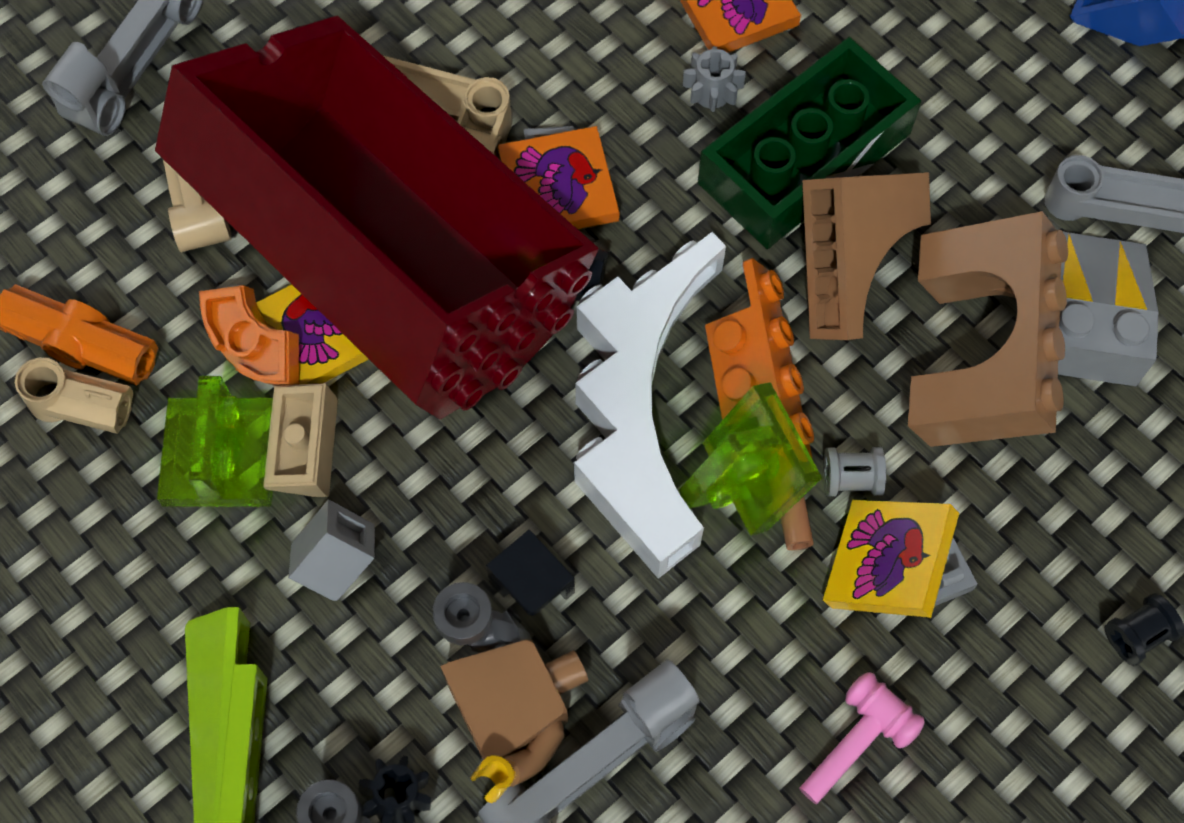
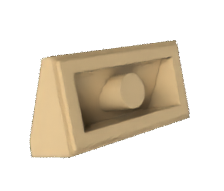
M326 383L274 386L263 485L266 490L311 497H329L338 401Z

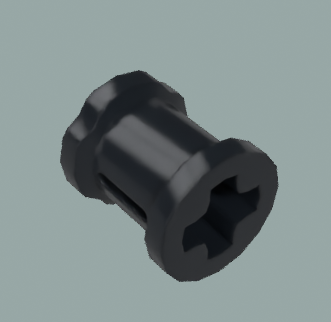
M1157 593L1145 597L1143 606L1122 620L1115 617L1104 626L1109 643L1118 655L1132 666L1140 664L1146 659L1147 652L1164 641L1170 640L1174 642L1184 636V624L1180 615L1167 599Z

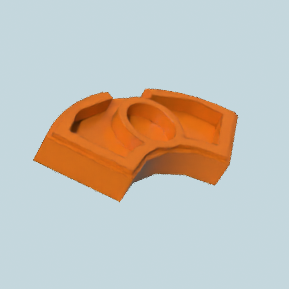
M240 285L199 291L201 315L208 337L214 348L221 351L225 358L236 368V371L253 380L274 386L299 385V334L291 331L277 330L267 324L257 309L253 288Z

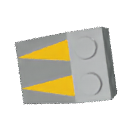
M1063 232L1068 245V258L1066 262L1061 263V280L1065 286L1067 304L1065 310L1060 311L1059 328L1065 341V356L1063 360L1058 361V375L1136 387L1157 360L1158 306L1146 244Z

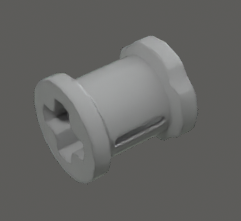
M872 447L870 453H838L836 448H826L823 462L826 496H837L838 491L868 490L871 491L873 496H883L886 483V460L883 448Z

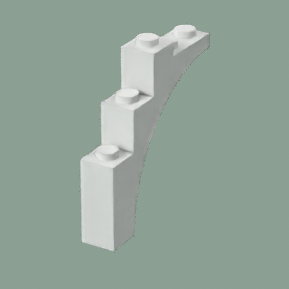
M713 232L698 243L692 240L683 245L674 255L672 262L658 272L656 270L646 272L634 284L632 291L619 277H616L604 287L596 285L588 290L577 306V330L605 361L603 362L601 359L595 360L579 374L575 383L576 405L606 439L603 440L601 437H597L579 451L576 456L577 461L574 462L575 483L658 579L701 545L704 530L702 524L678 493L661 456L652 417V384L657 360L672 326L693 297L723 269L726 245Z

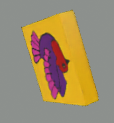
M292 284L256 302L257 309L267 324L277 330L291 331L299 334V385L323 384L369 360Z
M852 500L823 601L832 609L931 618L959 512L951 504Z

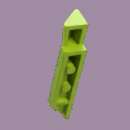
M226 607L191 619L185 626L194 823H254L268 678L257 664H246L250 621L239 607Z

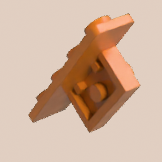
M754 258L743 261L751 306L705 324L722 420L733 426L772 411L781 453L804 465L813 461L810 443L814 441V432L808 417L803 413L799 395L804 392V385L797 367L792 362L789 348L794 344V337L789 323L782 314L780 300L784 298V289L775 271L766 269Z

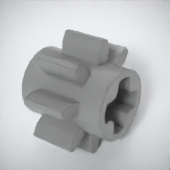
M713 46L712 49L703 52L701 55L695 52L692 54L691 68L685 69L683 73V87L692 88L691 104L699 103L706 108H710L711 112H715L716 108L722 107L726 103L733 106L736 104L737 92L739 89L744 88L746 75L745 71L736 70L737 54L730 55L726 51L717 49V46Z

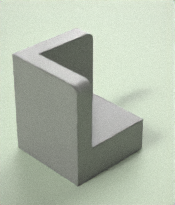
M328 499L293 541L290 551L288 578L332 601L339 600L375 557V524Z

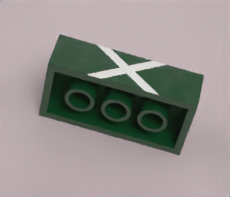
M848 37L704 148L700 156L698 184L768 250L804 221L802 180L860 176L911 134L922 100L851 37Z

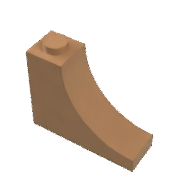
M929 172L802 180L810 339L854 340L863 338V321L867 295L881 260L902 236L921 226L931 225Z

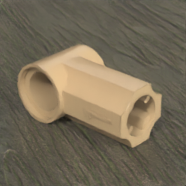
M163 161L173 206L168 208V215L179 251H189L232 240L229 223L167 162Z
M42 357L27 361L16 373L14 382L16 391L31 413L43 422L65 420L116 434L127 424L132 411L131 404L134 394L132 388L128 385L65 370L58 362ZM57 384L54 391L49 395L43 397L36 396L38 391L45 385Z

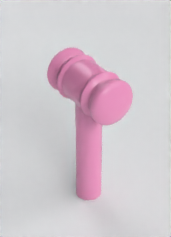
M872 672L865 673L856 679L850 686L845 698L846 703L853 707L856 706L857 713L863 715V717L799 787L800 791L816 805L881 732H883L885 738H892L896 748H904L911 744L923 729L924 717L914 714L912 706L906 705L886 687L885 683H878L876 676Z

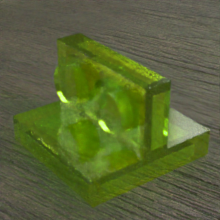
M199 376L197 398H168L157 500L161 506L271 507L272 491L266 490L263 485L273 398H237L236 396H231L221 376Z
M771 382L753 386L702 442L709 457L678 491L690 509L710 504L713 509H718L734 503L750 536L767 532L822 479V476Z

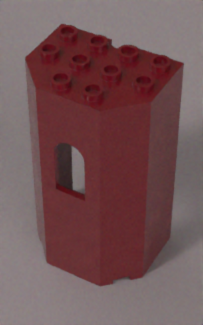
M338 15L271 35L267 44L257 52L247 43L174 64L171 67L155 152L418 407L436 418L442 419L460 408L463 411L469 410L479 402L483 395L495 388L499 390L506 389L518 378L522 368L554 334L560 332L572 319L574 310L571 307L577 294L585 288L592 277V272L589 269L599 248Z

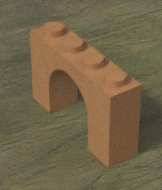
M1043 211L921 235L918 282L939 304L993 295L1009 296L1017 301V319L1014 329L1002 348L988 360L966 369L911 376L908 427L930 447L1056 433L1057 412L1062 410L1064 404L1063 389L1058 379V361L1063 360L1065 356V341L1059 328L1060 311L1065 310L1067 304L1066 290L1061 280V263L1067 261L1068 245L1063 231L1057 230Z

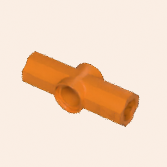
M16 284L8 290L4 289L0 294V330L41 346L48 355L69 367L82 370L87 365L137 386L140 381L147 380L155 366L158 346L153 339L110 323L101 312L83 302L69 299L63 304Z

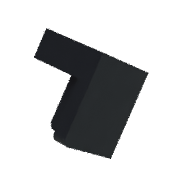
M530 529L486 565L489 582L503 598L510 594L530 616L536 615L559 594L567 600L575 593L574 577Z

